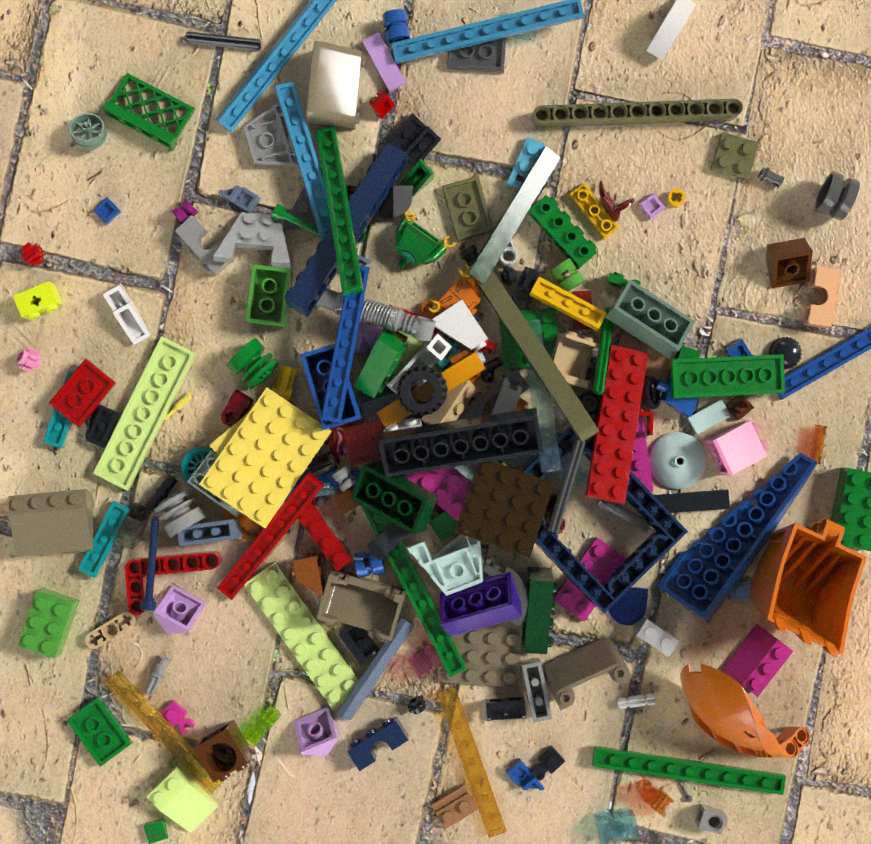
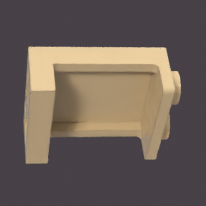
M566 331V333H558L551 358L569 385L587 389L589 381L585 380L587 368L593 349L598 348L599 344L594 343L592 338L585 336L579 338L577 333Z

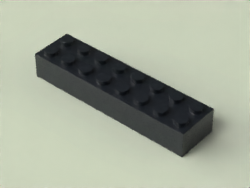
M536 408L381 432L378 439L386 477L543 453Z

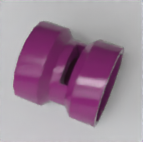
M186 198L179 207L171 210L182 224L191 215L195 216L199 213Z

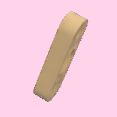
M125 611L88 633L85 637L86 645L91 649L102 646L135 626L138 620L137 615ZM125 615L127 617L131 616V624H129L128 622L122 626L119 624L121 621L126 619ZM109 624L116 627L114 635L107 633L106 628ZM101 633L103 634L104 637L97 640V643L91 642L93 636L96 637Z

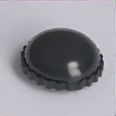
M782 337L771 344L768 353L769 355L784 354V369H790L800 362L802 349L799 342H796L795 339Z
M648 376L644 380L641 399L646 406L651 409H657L660 406V390L655 389L657 380L653 376Z

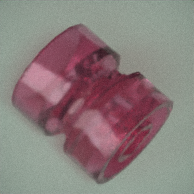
M432 643L425 645L421 649V653L416 651L408 657L411 666L421 679L430 673V668L435 669L443 664Z

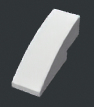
M121 283L103 293L104 298L113 310V314L133 345L151 335Z

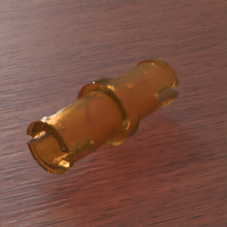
M815 424L813 441H810V445H812L810 458L821 464L823 448L826 447L825 437L828 426Z

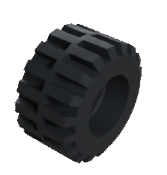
M426 365L416 366L406 371L400 378L399 385L397 386V397L401 401V406H404L407 412L410 411L413 415L420 416L430 415L444 404L448 391L447 382L441 372H438L435 368ZM426 379L433 385L434 394L429 401L419 402L413 397L411 387L416 380Z

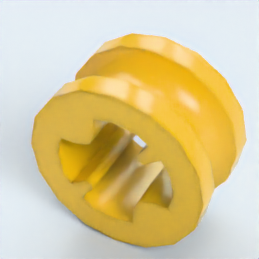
M673 189L667 196L668 204L674 208L680 207L685 201V193L681 189ZM672 194H674L675 196L679 194L680 202H678L677 200L672 201Z

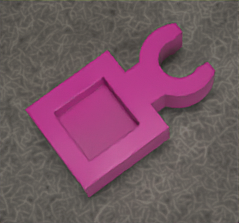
M175 700L159 715L172 728L176 725L180 726V731L184 735L189 732L185 728V724H189L191 727L195 725L192 719L184 717L188 712Z

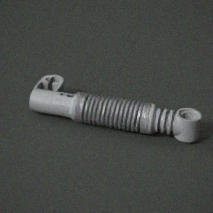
M329 285L316 306L332 310L335 314L341 315L344 294L342 291L330 290L331 285ZM364 298L360 318L361 323L367 322V324L374 327L380 326L384 330L387 329V331L395 333L402 331L411 334L412 332V336L417 339L431 341L436 324L435 320L422 316L416 317L412 315L411 317V314L404 313L403 309Z

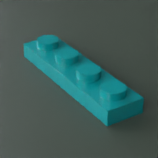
M68 370L63 385L74 373V371ZM56 409L53 411L43 442L63 448L72 422Z
M112 501L93 539L94 550H87L78 570L94 578L98 576L132 510L131 508L117 501Z

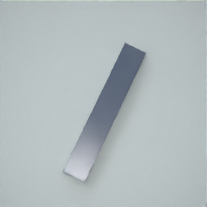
M403 618L399 620L392 641L384 642L337 712L340 718L352 720L415 626L412 622Z

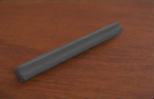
M579 438L574 439L549 523L548 531L558 533L585 446V441L581 442Z

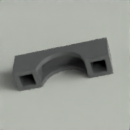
M509 369L502 375L503 378L508 377L523 383L521 394L530 388L517 369L514 371ZM504 379L498 383L496 380L486 386L488 391L483 394L478 392L471 398L473 402L465 406L458 420L483 416L485 403L491 397L499 394Z

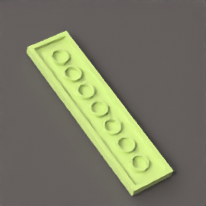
M161 336L93 474L127 491L130 490L197 353Z
M274 562L246 582L245 587L333 710L348 698L360 679L278 563Z

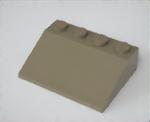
M87 489L9 496V521L16 557L94 550L93 493Z

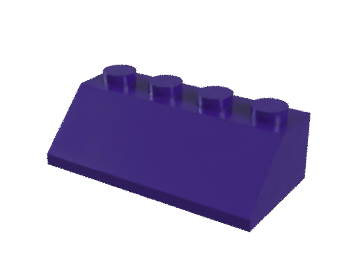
M511 572L484 579L482 583L447 596L444 592H440V625L450 637L522 617L521 599Z

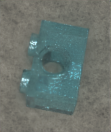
M621 808L618 812L610 813L609 811H603L599 815H595L600 844L639 838L636 818L632 809ZM614 822H621L618 828H612Z

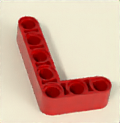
M217 551L156 556V562L159 567L158 570H155V575L212 570L221 564L222 556ZM209 555H212L216 558L215 565L209 564ZM148 557L134 558L125 565L128 609L131 614L137 616L147 611L138 610L135 603L136 601H143V597H145ZM190 557H194L197 560L196 567H192L189 564ZM171 559L177 561L178 566L176 569L170 566ZM133 562L139 565L138 572L133 571ZM134 582L140 583V591L134 589Z

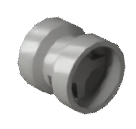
M348 465L332 475L333 479L340 484L339 488L342 492L357 482V478L350 473L351 469Z

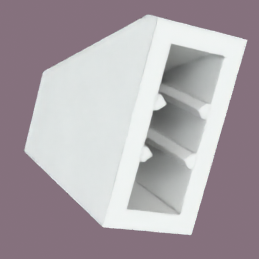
M463 300L433 318L436 321L435 328L469 350L476 349L478 351L486 346L485 341L488 338Z

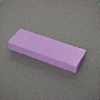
M378 32L363 40L362 43L389 93L406 85V81L380 33Z

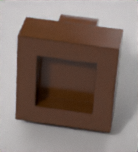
M737 395L726 405L737 420L743 418L754 408L744 395Z

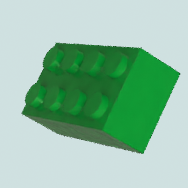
M841 467L830 521L845 528L841 545L871 551V472Z

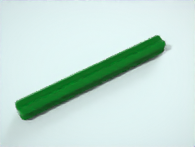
M606 307L604 311L608 313L610 307ZM604 318L602 322L592 391L593 394L602 395L604 392L613 322L607 318Z

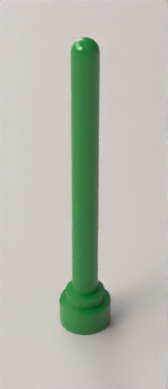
M276 205L271 218L277 221L285 220L320 237L317 227L287 213L283 206Z

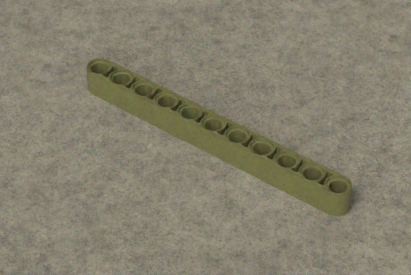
M733 98L541 105L535 108L532 115V123L536 127L731 121L742 112L743 104L740 100ZM728 106H733L736 113H731ZM691 107L697 109V115L690 112ZM709 107H714L717 110V114H712L709 111ZM671 108L677 109L679 115H673ZM657 109L660 112V116L653 115L651 110ZM632 110H639L641 116H634ZM600 111L603 117H595L594 112ZM613 111H620L622 117H615ZM561 112L565 115V118L558 119L555 114ZM581 112L584 118L578 119L574 113ZM543 113L546 119L539 120L536 114Z
M492 270L485 284L481 285L478 283L480 290L581 442L587 440L599 432L597 426Z

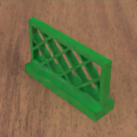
M128 73L120 83L110 102H106L103 106L106 116L173 151L177 146L178 138L195 111L194 107ZM129 80L136 83L138 89L127 91L126 85ZM151 91L154 93L155 98L143 100L141 92ZM139 93L141 101L130 104L128 96ZM126 97L128 105L118 106L115 103L118 98ZM165 99L170 101L171 107L160 109L158 101ZM156 102L158 110L147 113L145 105ZM143 105L144 114L136 115L133 113L132 108ZM180 108L188 110L186 116L177 118L175 110ZM173 111L175 119L164 121L162 113ZM160 114L161 123L153 124L150 122V116ZM177 123L178 129L175 134L167 131L166 125Z

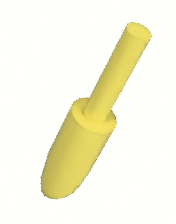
M191 393L182 397L166 415L164 420H167L177 410H181L191 400Z

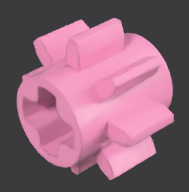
M27 347V350H20L16 362L19 363V368L28 372L31 371V368L36 370L41 363V356H38L39 352L30 347Z

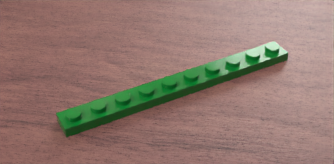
M333 125L316 130L341 288L344 296L364 291L337 130Z
M361 506L376 536L392 523ZM401 541L387 554V557L449 677H452L468 667L454 640L440 625V613Z
M601 746L594 747L592 760L593 767L778 795L784 794L786 776L780 773Z

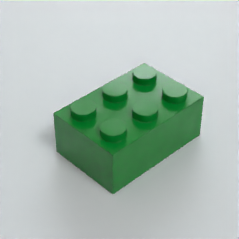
M385 329L377 339L354 387L375 398L378 392L382 394L391 380V375L396 370L401 356H403L408 347L405 344L408 337L398 331L395 333Z

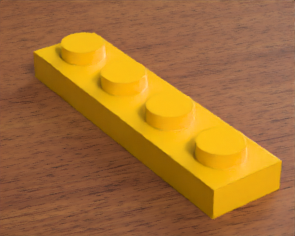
M538 277L529 294L596 331L599 330L607 314L605 311L541 277Z

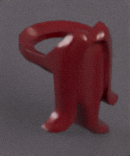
M600 181L599 194L601 201L613 220L618 221L620 219V211L629 207L635 200L630 198L616 206L610 197V193L605 191L603 182Z
M351 423L331 428V433L324 442L325 445L329 444L330 453L338 464L341 463L338 455H345L342 450L344 440L352 438L356 433V428ZM346 427L350 429L352 433L349 435H345V433L338 428Z

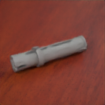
M604 500L597 501L596 505L610 512V515H616L645 533L649 531L650 525L643 517L626 509L621 504Z

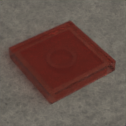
M381 420L343 427L350 466L382 460L378 442L379 435L383 432Z

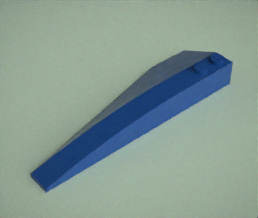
M800 452L778 474L772 476L765 485L754 491L752 496L744 500L721 519L719 524L708 530L705 536L694 542L693 546L686 552L681 553L657 586L699 618L709 623L770 538L818 463Z

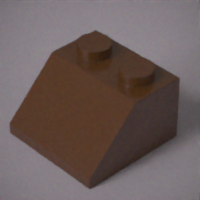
M805 238L767 244L766 263L772 288L810 281L813 251Z

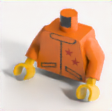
M464 264L466 271L462 272L458 269L462 276L438 302L431 299L433 307L426 306V309L438 316L463 300L478 322L484 316L476 308L481 302V291L477 281L466 274L470 267Z

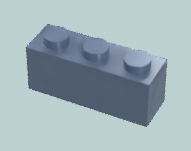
M240 518L193 524L178 533L179 546L242 537Z

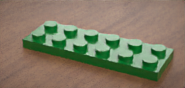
M784 354L671 359V399L785 393Z

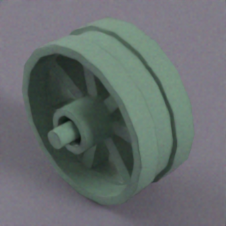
M84 113L76 116L70 123V134L77 147L84 150H93L102 146L106 141V128L99 116L92 113Z

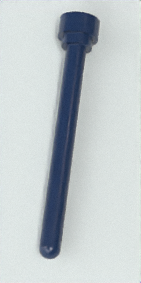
M157 516L151 519L145 597H143V601L140 603L141 610L156 609L157 602L153 598L159 529V519Z

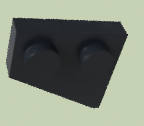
M99 404L85 421L87 426L86 441L106 448L120 413Z

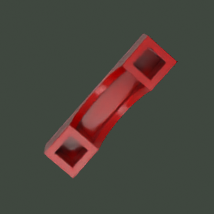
M311 501L298 517V520L335 570L339 571L351 562L354 557L344 543L333 533L318 508Z

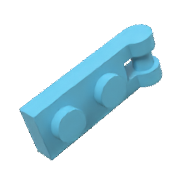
M527 137L506 186L519 188L522 182L515 180L516 177L525 178L544 147V143Z

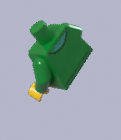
M409 209L405 212V219L401 220L395 231L396 251L402 255L398 265L405 270L409 268L411 263L419 266L420 264L428 265L437 261L446 253L447 249H451L455 244L453 242L452 245H447L446 240L449 239V236L445 237L442 242L414 222L416 212L412 217H408Z

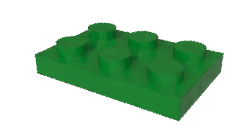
M100 696L66 720L100 767L133 743Z

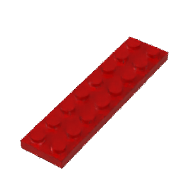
M610 345L605 387L601 395L596 425L599 432L594 437L585 497L622 505L625 504L648 353Z

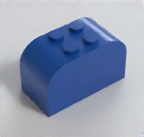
M335 344L300 354L323 430L363 419L350 376L341 423L321 420Z

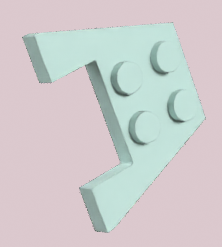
M466 537L468 546L434 559L431 558L425 541L407 548L446 596L483 582L481 541Z

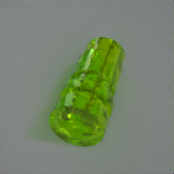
M270 705L256 717L254 723H251L243 731V735L253 745H257L261 741L260 738L263 739L265 733L277 722L281 713L273 705Z

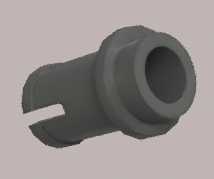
M763 167L758 175L761 182L766 181L776 186V188H779L784 181L783 176L770 171L769 167Z

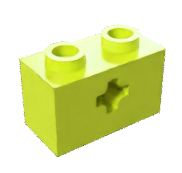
M49 281L13 296L21 317L29 320L39 318L40 314L46 311L47 313L58 310V306L63 305L55 284Z

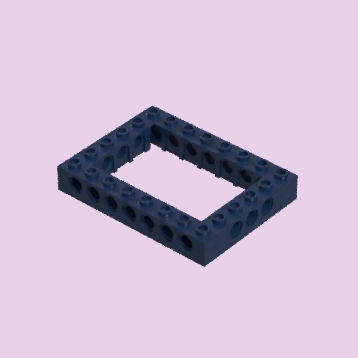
M569 425L522 472L545 479L546 474L554 467H557L560 464L559 462L571 453L574 439L578 438L571 426ZM595 435L585 440L582 452L590 462ZM631 471L626 500L655 531L601 584L598 582L599 579L585 568L586 565L571 553L572 550L563 545L558 539L559 536L548 531L543 520L535 544L599 612L604 614L688 532Z

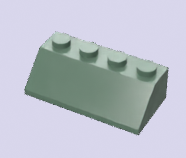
M631 279L627 282L605 318L669 359L680 350L695 322Z

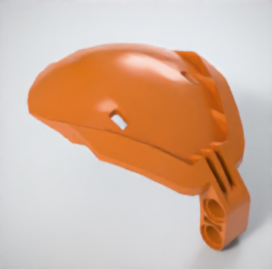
M689 664L683 667L680 673V682L688 700L693 720L704 732L719 743L741 753L766 758H794L808 743L810 734L805 727H786L776 738L773 733L766 729L763 716L756 709L744 688L725 673L705 664H701V671L692 672Z

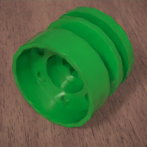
M256 338L243 346L227 364L235 375L243 371L245 372L241 381L245 383L250 379L246 385L250 390L267 380L279 364L277 359L270 361L273 356L271 353L263 357L261 356L265 347Z

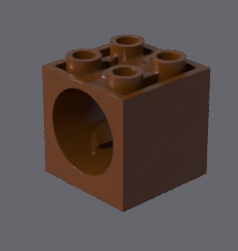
M234 720L202 738L194 748L213 783L218 780L220 782L226 780L231 776L230 773L235 770L240 772L245 769L253 754ZM216 744H229L236 752L235 761L223 762L218 759L214 753Z

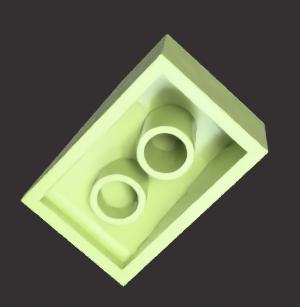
M180 764L147 795V798L159 811L190 833L219 806Z

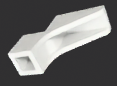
M439 334L432 336L431 341H426L416 354L407 358L388 382L387 386L397 395L399 380L406 371L416 366H434L443 359L452 346ZM416 380L412 384V387L418 382V380Z

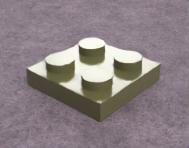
M722 132L711 171L748 180L759 142Z

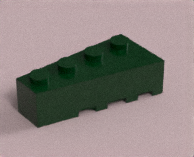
M528 567L530 583H527L528 607L525 615L527 620L524 622L523 649L524 653L547 654L548 647L551 648L552 636H549V630H553L554 621L551 618V611H555V600H552L553 593L557 591V582L553 580L551 568Z

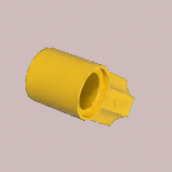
M281 365L277 382L274 384L272 391L291 403L294 391L293 385L298 369Z

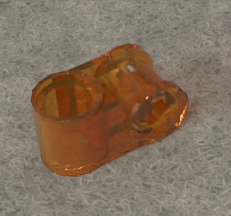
M647 779L640 780L636 785V790L641 799L662 816L667 806L675 801L668 793ZM645 788H651L649 793L643 794Z

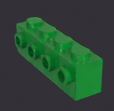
M545 195L528 211V214L568 259H572L579 270L596 255L597 251L595 249L597 247L590 239L586 240L583 236L584 232L579 226H574L570 222L571 217L557 207L559 205L553 197L549 198Z

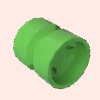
M571 258L550 271L555 281L560 282L559 287L567 292L585 281L580 271H575L576 265ZM569 271L571 275L564 279L562 274Z

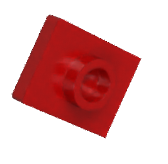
M640 408L639 416H647V435H653L654 412H646V408Z

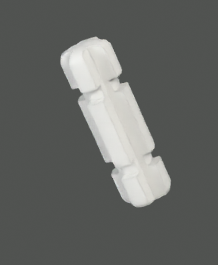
M651 693L646 694V696L621 697L617 699L619 709H625L627 706L633 708L645 706V704L654 705L655 696Z

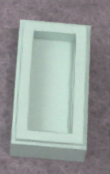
M722 399L687 419L695 434L698 435L731 415Z

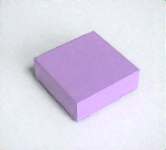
M655 193L638 204L648 220L665 209V206Z

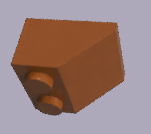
M320 553L300 556L294 559L293 564H291L292 576H296L298 582L317 595L322 596L326 584Z

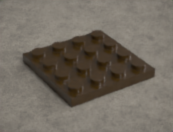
M494 461L477 463L454 532L530 558L555 483Z

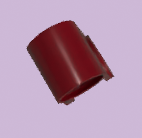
M236 389L221 414L222 422L232 427L244 417L254 399ZM228 415H233L235 420L229 421Z

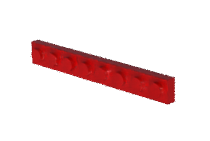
M310 472L305 476L271 519L267 527L263 529L217 587L218 590L233 600L322 489L324 484Z

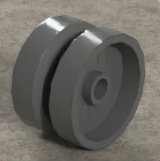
M832 171L819 191L814 210L824 215L830 212L832 218L840 221L844 220L856 200L860 182L850 177L844 180L842 174Z

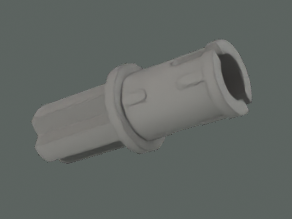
M159 655L153 671H150L152 675L145 687V692L155 694L161 679L165 678L164 674L171 661L170 659Z

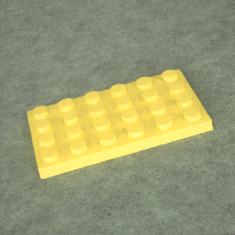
M266 388L199 485L263 528H266L331 433V430H323L319 422L269 388Z

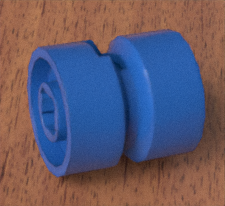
M394 9L382 14L384 27L387 28L385 30L386 43L392 44L410 39L409 27L406 26L408 23L406 10Z
M365 551L354 553L358 578L367 577L370 573L374 575L385 573L383 559L378 561L371 552L369 554ZM365 561H370V567H366Z

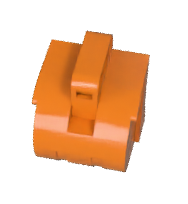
M825 518L806 527L794 523L777 530L768 539L770 544L763 553L752 579L751 600L758 607L757 609L763 617L770 621L777 630L786 633V629L794 632L804 643L811 646V641L821 645L828 654L837 658V653L843 655L851 607L867 557L840 544L845 528Z

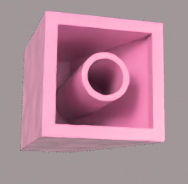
M744 421L704 440L721 475L731 476L767 456L765 452L767 448L764 442L759 440L757 436L758 429L751 421Z

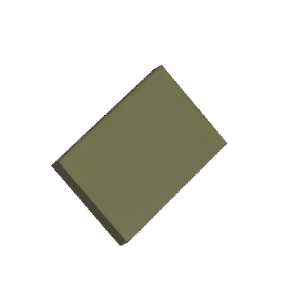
M479 176L442 186L457 242L493 231Z

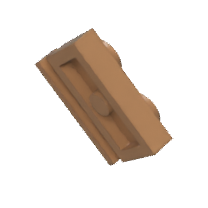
M464 784L431 803V807L445 829L478 810L476 803Z

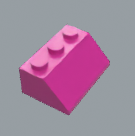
M756 624L722 670L758 697L793 653V650Z

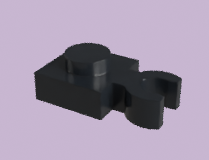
M551 746L538 758L541 763L531 767V772L534 773L536 770H540L541 774L537 778L541 781L544 779L547 770L552 774L566 761Z

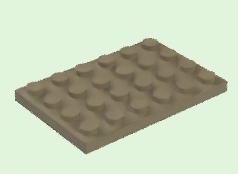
M515 571L525 585L526 572ZM483 572V580L492 577ZM505 621L451 636L468 668L449 677L443 665L442 683L519 688L523 621L520 626L511 621Z

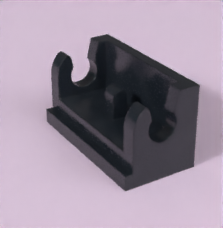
M348 625L338 634L361 666L379 651V648L362 628Z
M524 696L486 699L487 721L526 719Z

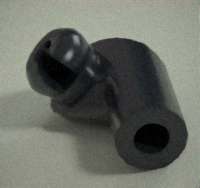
M499 356L484 365L486 369L482 371V379L486 383L494 381L495 369L503 365Z

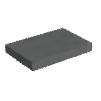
M506 37L448 51L447 70L504 73Z

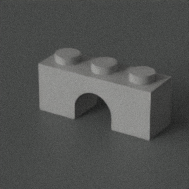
M192 215L175 230L179 235L177 239L184 246L187 244L192 249L190 253L197 260L200 258L205 263L203 267L210 274L214 272L216 275H219L230 264L229 262L213 260V255L220 246L218 243L209 250L202 248L201 240L208 231Z

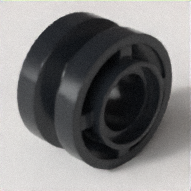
M591 390L580 392L577 395L582 405L586 398L592 401V407L585 409L590 417L599 413L601 401L599 395L593 394Z

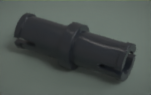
M168 474L159 487L156 486L155 492L145 505L154 511L163 499L169 496L168 493L178 480Z

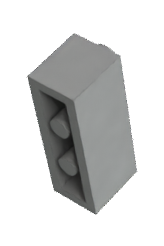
M540 658L520 661L533 723L552 719Z

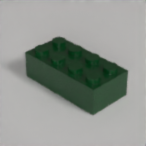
M376 462L363 464L351 496L352 501L412 534L426 530L438 495L400 475L386 477L384 467Z

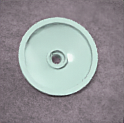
M681 432L668 433L660 437L653 444L649 452L651 474L659 484L670 489H685L694 485L703 475L706 466V455L702 445L691 435ZM679 457L683 460V463L681 465L677 464V459Z

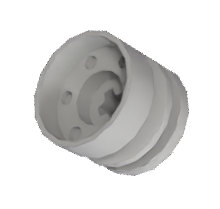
M189 489L173 494L154 509L155 514L165 511V514L158 518L160 521L169 518L170 522L164 529L170 538L206 518L200 507L193 509L189 507L195 501V498L185 500L186 497L192 494Z

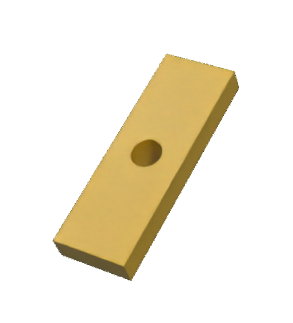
M585 183L568 195L603 240L619 229V226ZM592 208H595L597 210L596 214H593L591 212Z

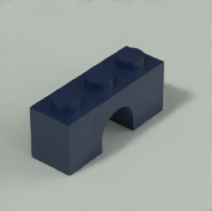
M391 717L387 718L378 729L374 727L365 733L366 736L362 739L356 738L349 743L350 746L347 753L359 771L376 761L377 756L372 748L376 742L382 741L387 743L393 751L409 741V735L398 717L393 719Z

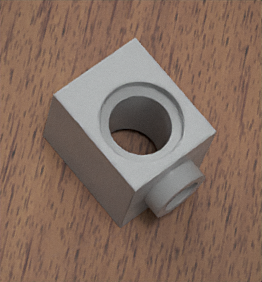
M700 804L695 823L701 829L721 835L723 829L725 830L727 827L728 819L722 810ZM711 817H717L714 823H709Z

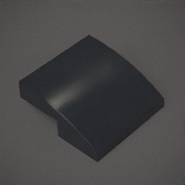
M411 113L386 142L406 152L408 162L414 166L420 159H425L440 142L441 138L429 126L423 124Z

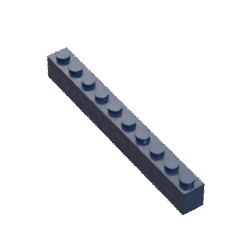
M388 143L384 149L378 152L376 161L367 170V175L359 181L357 190L348 198L356 243L408 164L407 153ZM332 226L328 228L325 239L318 243L313 257L311 256L307 260L303 272L297 275L294 286L289 288L285 295L288 307L306 317H309L338 272Z

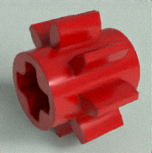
M28 242L22 246L23 252L20 255L29 266L32 263L38 266L44 262L42 258L45 252L38 243L33 245Z

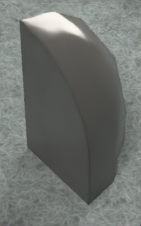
M393 186V217L402 215L411 206L413 186Z

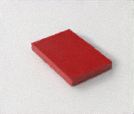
M85 358L50 400L49 404L77 427H81L117 382Z

